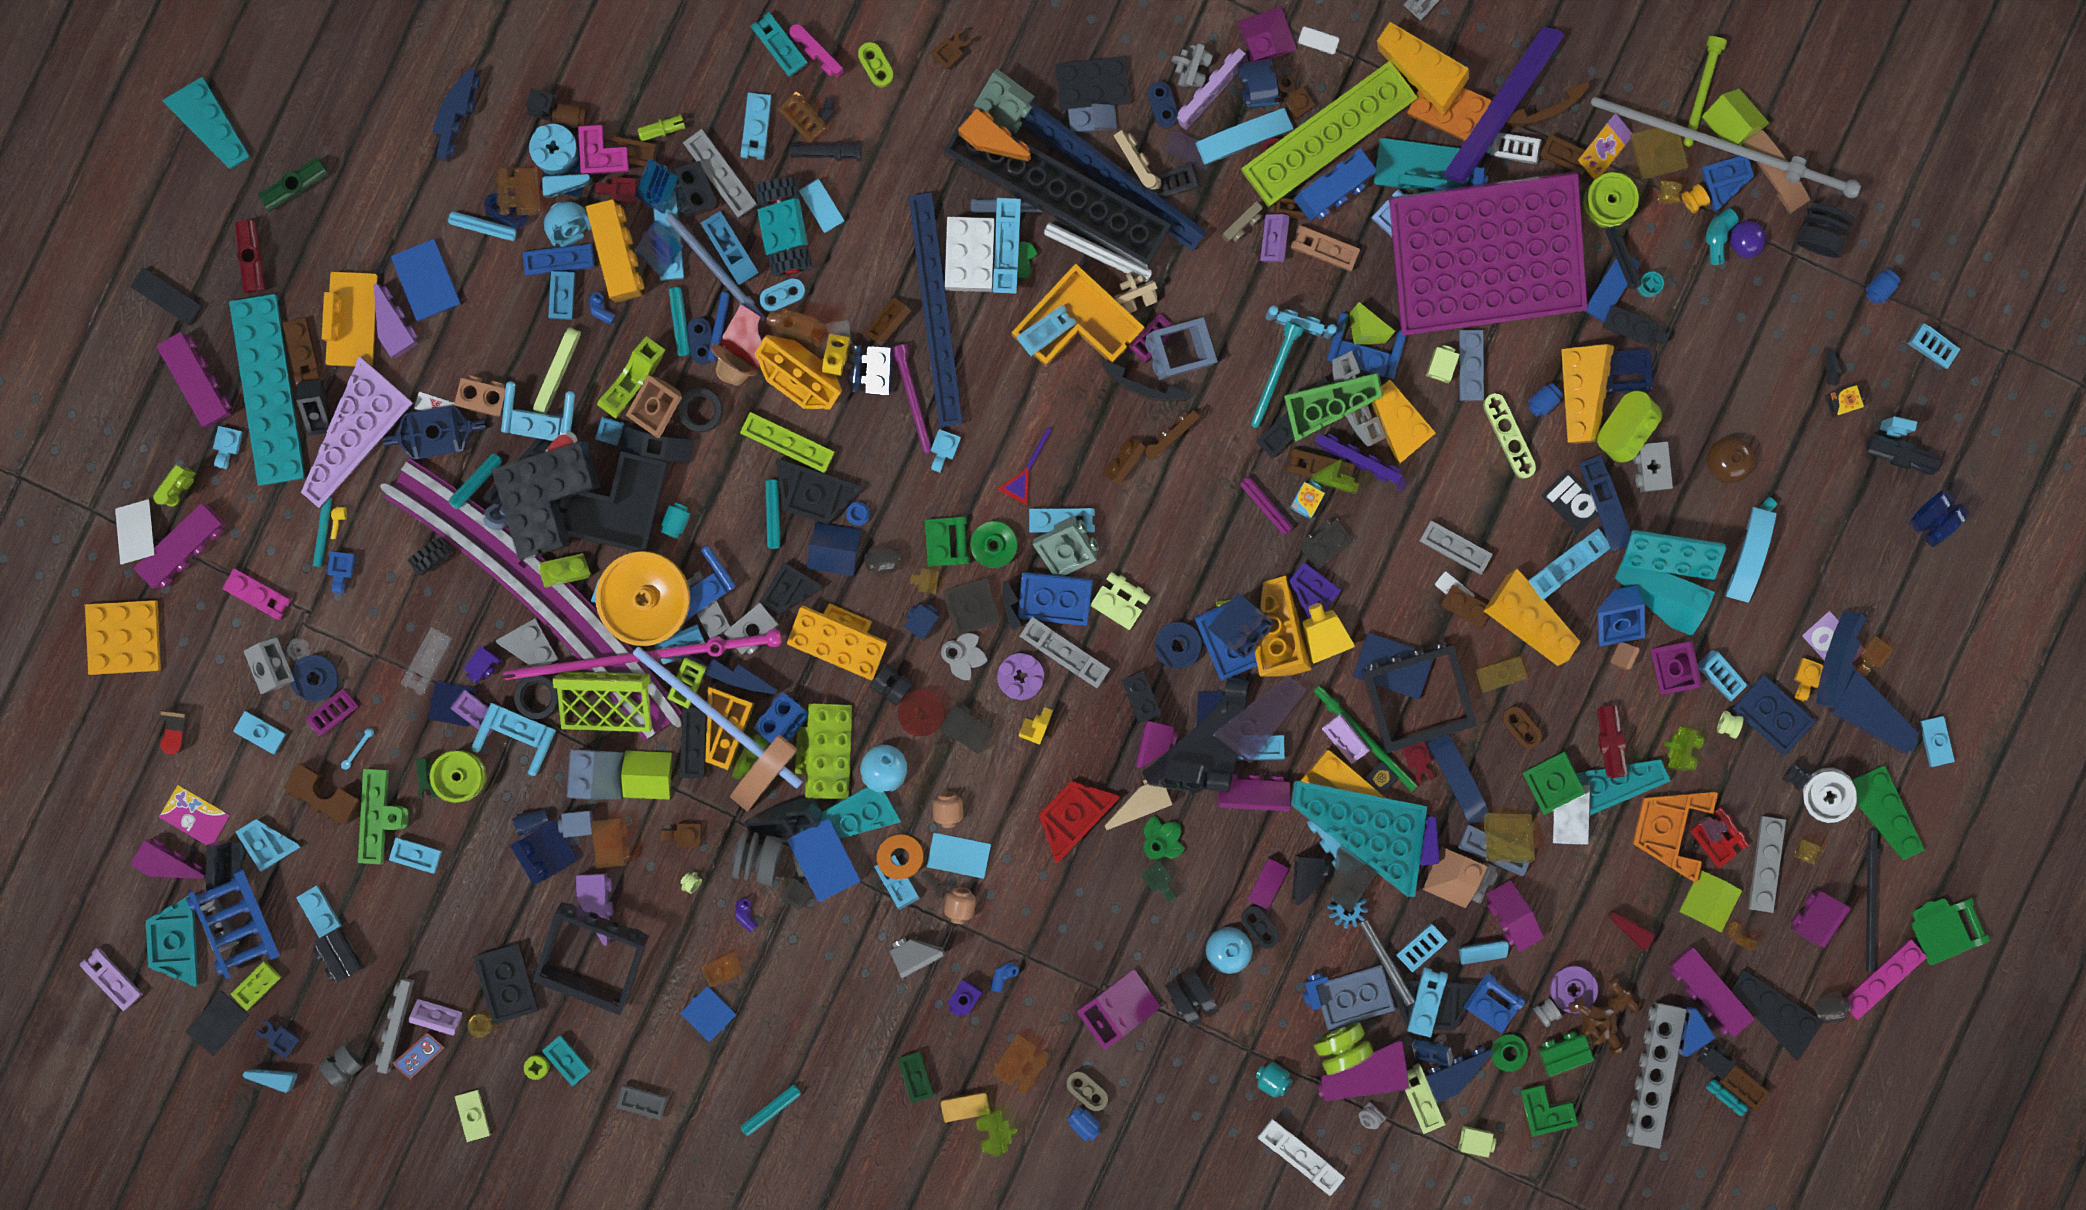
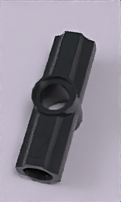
M1872 434L1866 446L1867 454L1888 460L1894 466L1904 469L1912 468L1928 475H1935L1940 464L1939 455L1918 449L1916 445L1901 440L1894 441Z

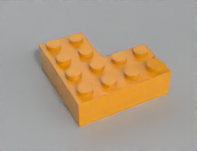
M1075 264L1012 331V336L1018 341L1017 337L1022 332L1061 305H1064L1067 309L1066 313L1070 318H1074L1077 324L1039 350L1034 356L1047 367L1078 333L1105 359L1113 364L1126 350L1127 346L1125 343L1130 345L1145 327Z

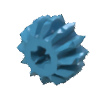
M1347 888L1346 896H1344L1342 890H1338L1339 899L1333 895L1330 897L1332 901L1336 902L1335 905H1327L1328 909H1335L1334 912L1329 914V917L1334 918L1338 916L1335 920L1337 926L1344 920V928H1348L1349 921H1351L1353 927H1357L1356 918L1360 921L1365 920L1359 913L1368 912L1367 908L1360 907V905L1366 903V899L1363 898L1357 901L1360 896L1358 891L1351 897L1352 890L1350 888ZM1348 902H1351L1353 911L1351 913L1347 912V915L1343 914V904L1348 905Z

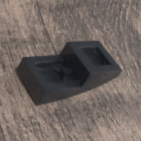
M1006 580L1003 582L1002 587L1003 602L1009 623L1014 631L1021 627L1011 608V605L1017 603L1018 599Z

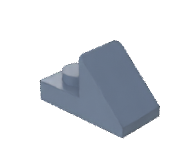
M1092 104V107L1068 109L1070 130L1073 133L1117 129L1115 105Z

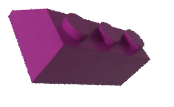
M1233 774L1229 793L1217 792L1216 806L1219 808L1290 811V782H1285L1284 777L1270 776V781L1261 780V776L1247 775V780L1237 779V774Z

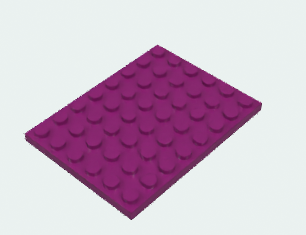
M1576 172L1388 197L1402 336L1587 310L1579 184Z

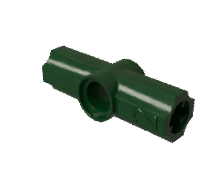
M315 157L295 171L284 174L281 180L260 192L258 196L267 210L271 212L291 198L302 195L307 188L328 176L329 173L321 160ZM293 179H297L298 186L295 189L290 190V181Z

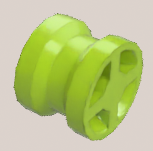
M541 1054L531 1056L524 1064L525 1075L533 1080L542 1078L550 1069L548 1059Z

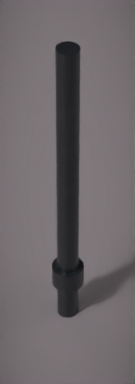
M1868 830V849H1865V858H1867L1866 971H1875L1877 859H1880V849H1877L1878 830Z

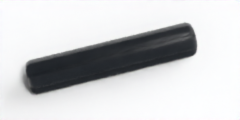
M1618 226L1607 227L1606 235L1629 288L1632 290L1640 287V277Z

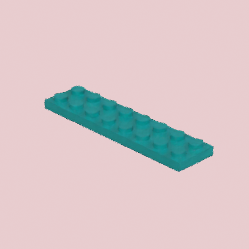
M276 294L229 301L258 486L306 479L278 297Z

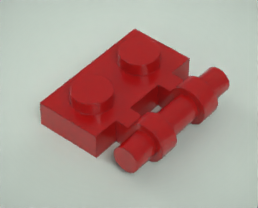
M1722 807L1714 811L1718 821L1714 823L1707 816L1689 830L1716 868L1722 867L1738 855L1732 848L1735 844H1738L1741 850L1749 846V843L1744 838L1746 835L1742 830L1737 829L1732 822L1733 818L1729 813L1726 814ZM1723 827H1725L1731 835V837L1728 840H1726V838L1720 831V829Z

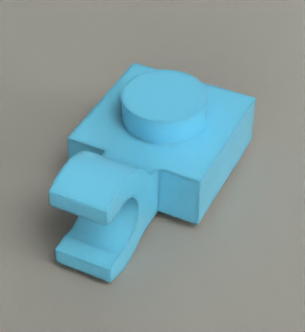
M218 426L213 449L218 450L219 453L216 456L214 466L227 469L230 454L238 455L243 432Z
M940 429L938 430L931 448V452L937 454L931 470L940 473L945 459L953 460L961 437Z

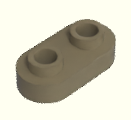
M1074 1071L1068 1076L1067 1088L1069 1092L1090 1110L1100 1111L1107 1105L1108 1096L1106 1091L1086 1073ZM1075 1079H1081L1083 1084L1080 1087H1076L1074 1085ZM1094 1094H1098L1101 1098L1100 1101L1093 1102L1091 1097Z

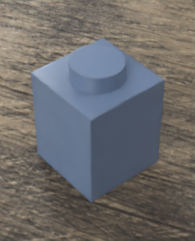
M592 810L561 814L562 819H558L559 832L563 833V837L595 834Z

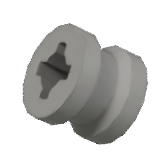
M1550 998L1546 999L1542 1006L1533 1008L1546 1028L1555 1019L1559 1020L1562 1018V1015Z

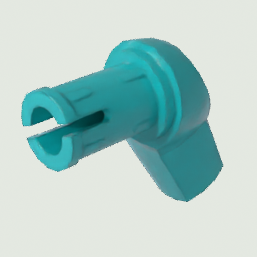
M1728 208L1712 219L1707 229L1705 241L1710 247L1709 263L1712 265H1719V261L1720 264L1725 263L1724 243L1728 240V231L1739 222L1738 216L1731 208Z

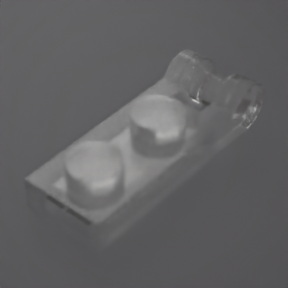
M431 627L407 670L401 685L406 688L411 687L416 690L415 693L422 696L453 638ZM416 673L423 676L420 682L414 679Z

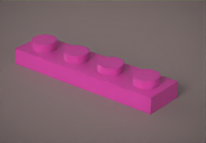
M1908 939L1875 971L1844 997L1840 1003L1856 1020H1859L1927 958L1926 955L1912 940Z

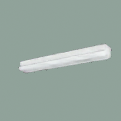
M1048 223L1044 230L1045 235L1125 273L1130 272L1133 277L1141 275L1144 282H1148L1151 277L1152 271L1150 269L1146 270L1134 262L1059 226Z

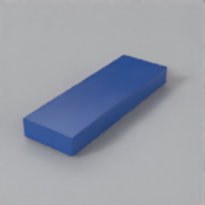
M593 244L522 252L526 276L548 274L551 271L564 272L596 268Z
M1631 257L1637 270L1641 262ZM1615 258L1587 303V310L1585 311L1602 323L1606 319L1610 306L1616 304L1628 285L1617 258Z

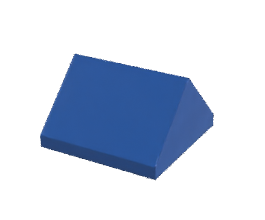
M1683 1005V1008L1686 1009V1015L1678 1053L1688 1057L1715 1039V1036L1696 1009Z

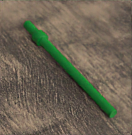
M1320 685L1314 689L1313 692L1326 704L1325 707L1330 713L1334 712L1336 715L1341 713L1370 747V750L1411 792L1418 786L1340 706L1341 703L1335 697L1332 698Z

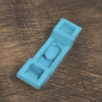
M997 198L994 293H1016L1021 199Z
M1756 507L1752 508L1746 528L1747 534L1735 572L1731 576L1726 597L1749 603L1767 555L1776 519L1775 512Z
M1599 528L1543 568L1528 582L1542 600L1545 599L1580 570L1610 549L1607 539Z

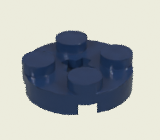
M1182 622L1170 623L1158 632L1155 639V652L1158 659L1164 665L1173 669L1186 668L1192 665L1199 657L1201 638L1192 626ZM1174 639L1178 642L1181 640L1184 642L1182 652L1172 650L1171 647L1174 645L1172 641Z
M309 655L301 658L295 664L292 672L295 681L291 682V686L296 695L304 700L311 702L323 701L332 696L338 689V670L327 657ZM312 672L321 677L317 685L314 682H309Z

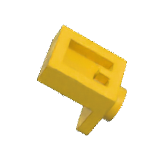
M1044 707L1041 716L1036 714L1034 721L1026 718L1019 732V737L1040 744L1053 710Z

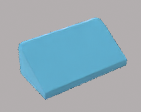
M1498 940L1461 946L1458 948L1460 962L1464 965L1506 958L1508 955V942Z

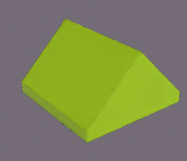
M1740 89L1722 94L1702 116L1703 120L1721 140L1739 146L1769 124L1766 118Z
M625 751L621 772L623 797L670 800L673 753Z
M1700 870L1697 882L1693 881L1679 912L1722 933L1742 890Z

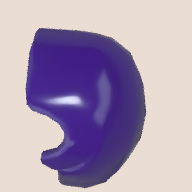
M1743 221L1736 224L1730 232V245L1739 257L1753 258L1760 255L1764 249L1766 235L1758 223Z

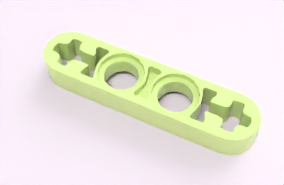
M569 327L565 332L535 401L533 411L542 414L547 413L579 341L580 331Z
M1495 393L1489 395L1483 404L1489 421L1516 476L1524 479L1534 474L1536 469L1530 451L1503 396ZM1491 398L1495 401H1500L1498 410L1500 413L1505 411L1506 415H1501L1494 419L1493 415H1497L1495 408H1489ZM1501 419H1507L1511 423V428L1508 432H1502L1498 428V423ZM1511 440H1517L1520 443L1521 449L1518 453H1512L1508 449V444ZM1525 453L1526 457H1523L1522 460L1524 464L1529 463L1530 465L1528 474L1524 471H1519L1521 462L1519 459L1514 462V457Z

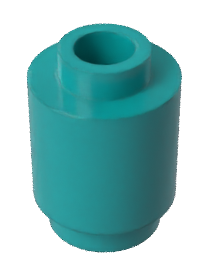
M675 503L674 507L669 505L661 523V526H663L661 532L678 539L679 535L683 534L691 515L687 513L688 508L678 503Z

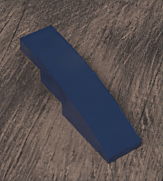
M1843 611L1833 633L1820 676L1816 700L1818 705L1836 709L1856 670V667L1851 663L1861 645V642L1856 638L1866 620L1860 613Z
M692 654L686 657L707 667L704 674L727 684L770 694H777L779 692L778 689L740 664L733 671L716 659H713L708 666Z

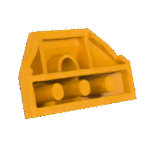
M766 335L754 353L759 360L766 381L804 409H831L842 392L836 375L822 372L823 361L795 340Z

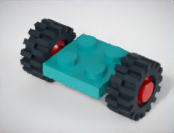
M777 178L756 184L755 190L758 205L767 206L757 209L765 253L770 255L768 259L771 275L788 276L813 269L810 249H795L808 245L800 201L797 199L800 196L796 178Z

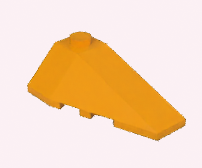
M1282 576L1263 582L1260 609L1262 613L1274 622V625L1271 627L1270 632L1258 642L1255 648L1259 676H1292L1312 670L1287 577Z
M1325 749L1300 780V782L1385 798L1328 749Z

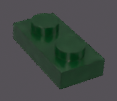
M920 1051L897 1058L911 1104L934 1097Z

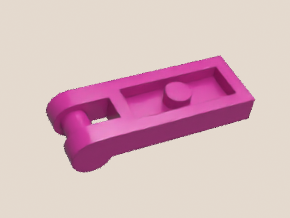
M796 24L790 28L792 40L796 43L802 42L806 47L804 51L813 60L817 58L822 63L820 67L828 76L833 74L838 79L844 73L843 68L802 26Z
M233 569L222 588L279 621L283 616V609L291 602V599L237 569ZM272 599L277 601L274 608L269 606Z

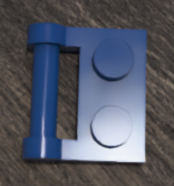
M1486 974L1464 1005V1008L1502 1034L1517 1010L1524 1006L1525 998L1519 994L1515 995L1498 983L1494 976ZM1488 989H1492L1510 1003L1505 1008L1485 993Z

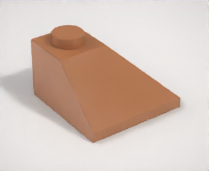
M648 375L626 416L655 437L660 438L682 398L681 393L665 380Z
M1440 847V863L1433 864L1423 890L1466 908L1476 893L1488 866Z

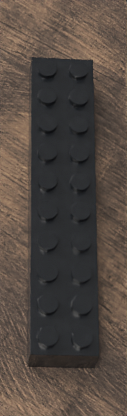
M969 111L965 112L943 150L944 157L1148 270L1168 235L1171 224L1026 143L1024 144L1030 149L1031 159L1029 161L976 150L958 132V129L972 114ZM1011 135V138L1018 143L1019 139Z

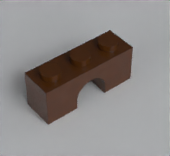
M298 763L283 787L289 791L288 795L297 801L303 799L308 802V807L317 813L323 811L328 814L327 819L337 825L341 823L348 824L361 804L362 798L344 787L338 788L329 799L322 797L318 791V783L323 775L304 763Z

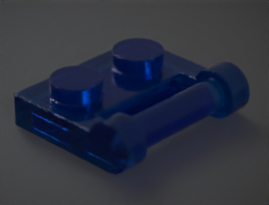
M1650 349L1613 352L1610 362V374L1606 385V395L1621 391L1644 390V392H1652ZM1643 374V381L1612 382V376Z

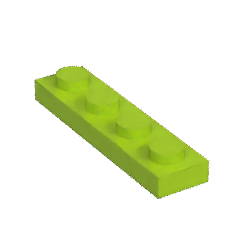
M751 412L740 434L823 473H826L835 454L834 451Z

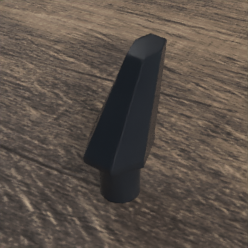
M825 98L824 108H819L811 131H820L836 114V111L833 110L835 99Z
M1826 348V372L1829 373L1827 384L1836 386L1838 376H1843L1835 351Z

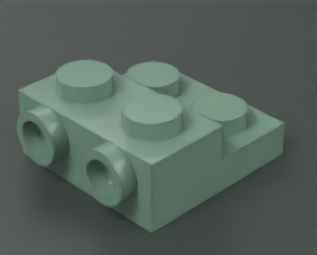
M996 69L974 106L982 112L983 110L988 112L994 118L993 123L999 128L1002 125L1013 134H1016L1023 124L1020 121L1021 118H1025L1031 111L1032 106L1030 103L1035 96Z
M1075 516L1055 524L1052 531L1033 539V546L1053 575L1064 576L1097 561V551L1099 550L1095 538L1089 539L1087 536V527L1083 520L1077 521Z

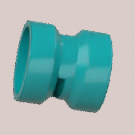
M1648 272L1640 277L1641 286L1637 290L1644 297H1653L1663 289L1664 280L1659 273Z

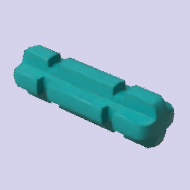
M1712 1079L1706 1086L1707 1090L1712 1094H1716L1715 1096L1729 1108H1733V1111L1739 1116L1745 1114L1748 1110V1106L1745 1103L1738 1101L1739 1099L1724 1086L1721 1087L1717 1080Z

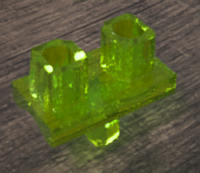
M1680 727L1678 734L1673 735L1672 742L1665 741L1663 745L1670 748L1667 756L1671 757L1668 767L1681 771L1695 770L1698 760L1691 756L1693 748L1700 749L1703 746L1704 737L1697 734L1696 730Z
M1001 1110L993 1111L977 1119L978 1130H989L990 1139L981 1141L982 1153L993 1154V1157L1007 1153V1144L1012 1143L1011 1135L1017 1133V1128H1010L1009 1121L1002 1120Z

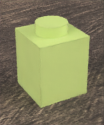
M1442 345L1441 348L1437 347L1434 350L1426 376L1449 383L1460 354L1454 353L1455 349L1449 346Z
M1463 1126L1458 1149L1461 1152L1489 1158L1490 1152H1494L1496 1139L1493 1138L1494 1134L1490 1131Z

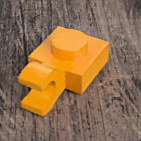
M1801 658L1794 677V681L1800 682L1795 694L1796 699L1807 701L1810 688H1818L1823 665L1806 658Z

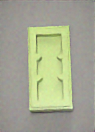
M479 1089L456 1095L455 1100L466 1141L469 1142L490 1136L491 1133Z

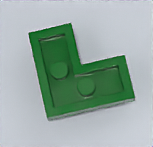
M1543 1084L1520 1090L1532 1137L1578 1126L1572 1102L1549 1107Z

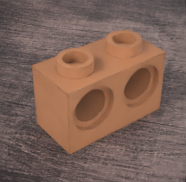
M469 375L468 379H460L454 403L455 406L503 417L505 384L491 381L490 385L481 383V378ZM470 387H475L477 390V394L473 399H468L466 396V391ZM497 392L500 399L498 403L491 405L489 403V396Z

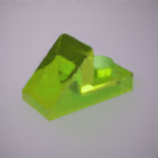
M1342 459L1310 477L1312 482L1352 494L1357 493L1359 486L1358 483L1354 482L1355 478L1346 475H1341V478L1337 477Z

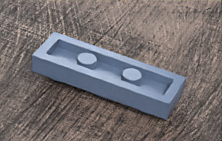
M1460 330L1459 401H1483V330Z
M1470 825L1466 827L1458 848L1520 876L1525 875L1533 854Z

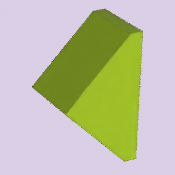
M1360 302L1349 313L1354 345L1384 344L1395 332Z

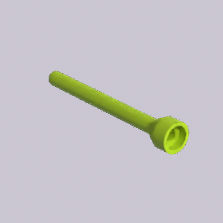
M1716 36L1708 37L1706 46L1708 47L1707 51L1709 54L1689 121V129L1697 131L1718 54L1720 55L1725 50L1727 40ZM1685 137L1684 145L1690 147L1694 140Z

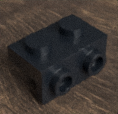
M222 840L207 845L205 853L206 891L230 882L231 878L235 877L232 871L239 868L243 869V843Z

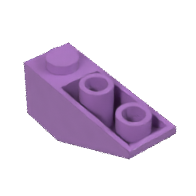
M376 283L374 284L378 338L390 357L397 359L419 345L415 339L418 335L411 325L407 327L403 321L405 315L398 305L394 307L390 299L393 296L388 288Z
M607 873L576 875L577 900L582 909L588 912H595L599 916L609 919V916L613 915L612 902H608V893L612 892L611 878H607ZM597 933L603 945L610 944L612 938Z

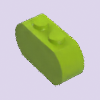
M1633 391L1624 395L1597 434L1598 445L1616 462H1627L1634 459L1661 421V409L1644 392Z

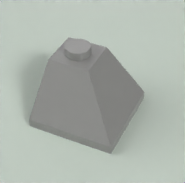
M905 937L892 944L894 948L890 950L901 978L941 958L945 954L944 949L912 938L906 941Z

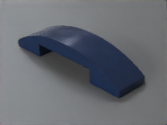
M1446 735L1426 742L1457 799L1468 825L1471 826L1490 816L1482 795L1451 737Z

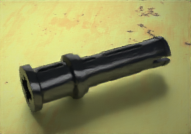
M841 140L835 141V144L791 143L790 156L791 158H835V160L840 162L842 159H856L857 162H861L862 143L861 141L842 143Z

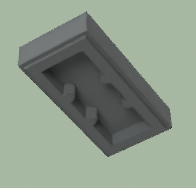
M623 1084L616 1108L662 1120L668 1096Z

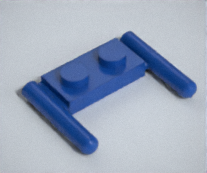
M1344 312L1341 313L1327 361L1332 363L1333 359L1352 351L1360 371L1370 374L1379 373L1380 377L1394 380L1407 335L1402 336L1401 329L1398 330L1391 355L1364 346L1354 345L1353 343L1342 341L1349 315Z
M708 545L703 546L701 551L715 570V573L689 589L690 608L686 620L692 618L736 587Z

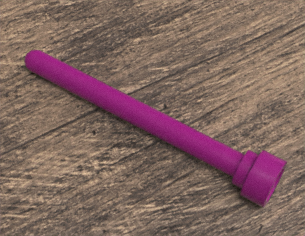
M907 344L893 347L892 358H894L895 362H898L923 452L930 454L931 443L906 360L909 353Z

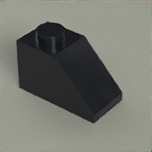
M322 380L298 382L296 401L308 436L327 433L331 420L327 395Z

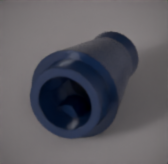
M544 809L517 814V817L512 818L518 836L523 834L526 836L549 822Z

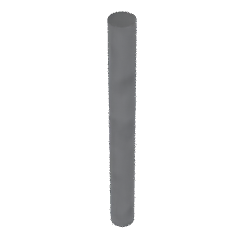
M1369 921L1362 922L1360 924L1362 930L1407 1006L1415 1002L1414 998Z

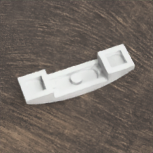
M1273 1119L1257 1137L1307 1176L1329 1196L1333 1194L1345 1179L1342 1174Z

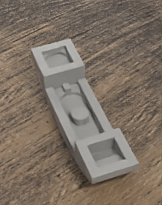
M1352 351L1332 361L1334 383L1356 378L1355 375L1360 373ZM1367 405L1346 415L1357 435L1367 446L1387 438L1379 417H1372Z
M1034 617L1030 619L1019 635L1022 639L1095 688H1098L1110 670Z

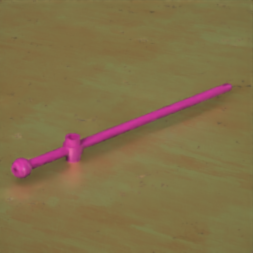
M771 629L766 632V635L723 640L719 636H713L707 643L645 652L653 659L708 652L712 656H719L726 649L762 644L777 647L782 644V637L779 630ZM716 644L719 648H715L713 645ZM633 653L508 670L504 671L502 675L515 674L503 677L505 680L640 662L641 660L633 655Z

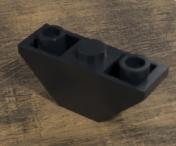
M625 426L621 449L643 457L690 463L694 439L664 433L661 434L660 438H657L647 430Z

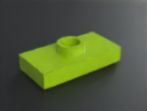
M265 960L230 995L248 1011L282 976Z

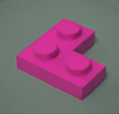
M602 125L578 126L581 174L629 172L627 147L604 148Z

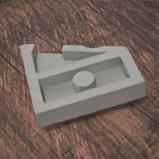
M536 618L496 640L497 644L531 667L550 665L559 660Z

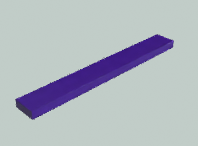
M1542 27L1443 173L1446 179L1463 184L1466 182L1564 37L1560 30Z

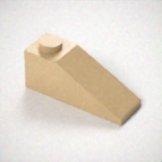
M1146 779L1143 780L1144 785L1139 786L1105 824L1106 830L1171 806L1172 802L1167 789L1150 786Z

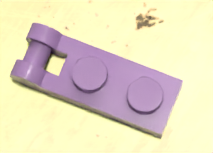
M96 947L91 952L92 955L88 959H84L80 966L123 1011H126L142 993L116 967L105 952ZM99 962L102 967L97 971L95 965Z

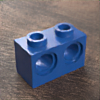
M782 692L780 696L774 699L768 711L758 719L753 729L770 743L779 734L789 742L808 719V711L789 695ZM776 725L775 730L771 732L772 728Z

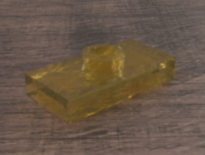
M1520 656L1475 670L1482 693L1527 679Z

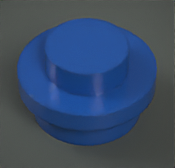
M855 502L847 508L846 516L851 524L860 526L868 521L870 512L865 504Z

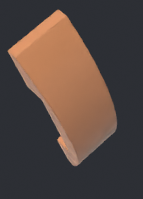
M1760 130L1742 144L1745 148L1788 162L1763 130ZM1757 162L1779 193L1777 196L1790 214L1810 200L1801 181L1799 183L1789 182L1785 179L1787 175L1785 171Z
M779 734L745 775L730 798L748 812L798 749Z

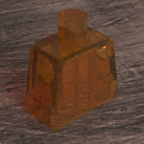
M782 309L781 314L771 311L767 318V325L776 327L775 331L782 336L819 347L826 325L818 319L787 309Z

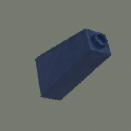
M1855 671L1837 708H1830L1828 713L1900 753L1908 754L1909 751L1912 752L1918 743L1916 738L1919 733L1860 673Z

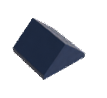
M815 522L809 545L807 569L854 576L861 530Z

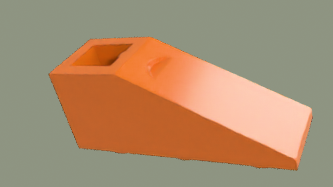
M976 108L958 129L959 135L976 150L1024 161L1031 159L1030 149L1022 141L1019 140L1017 143L1011 138L1012 133L1002 125L999 128L994 124V118L985 110L981 113Z

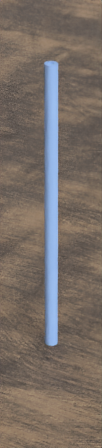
M640 647L636 648L633 655L759 758L765 752L762 747ZM785 766L778 773L796 789L803 782Z

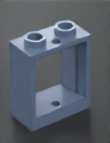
M1204 317L1152 331L1146 335V348L1152 355L1153 370L1158 375L1159 380L1206 368L1217 363ZM1189 329L1199 361L1170 369L1161 337Z

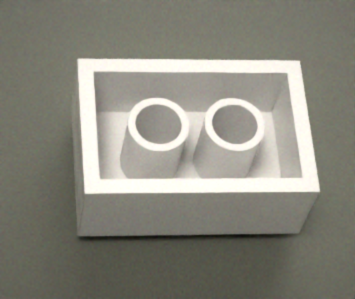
M947 217L945 290L992 292L994 218Z

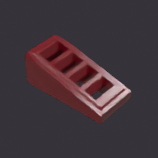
M1613 911L1609 912L1608 916L1639 948L1647 951L1655 935Z

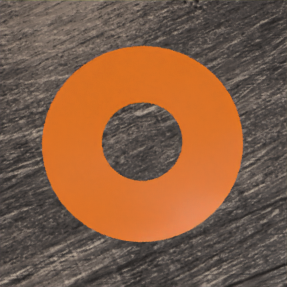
M907 835L889 837L880 845L877 852L879 869L883 874L893 879L911 877L919 870L923 862V851L920 844L914 838ZM903 848L908 851L909 860L905 865L897 866L892 863L891 853L895 849Z

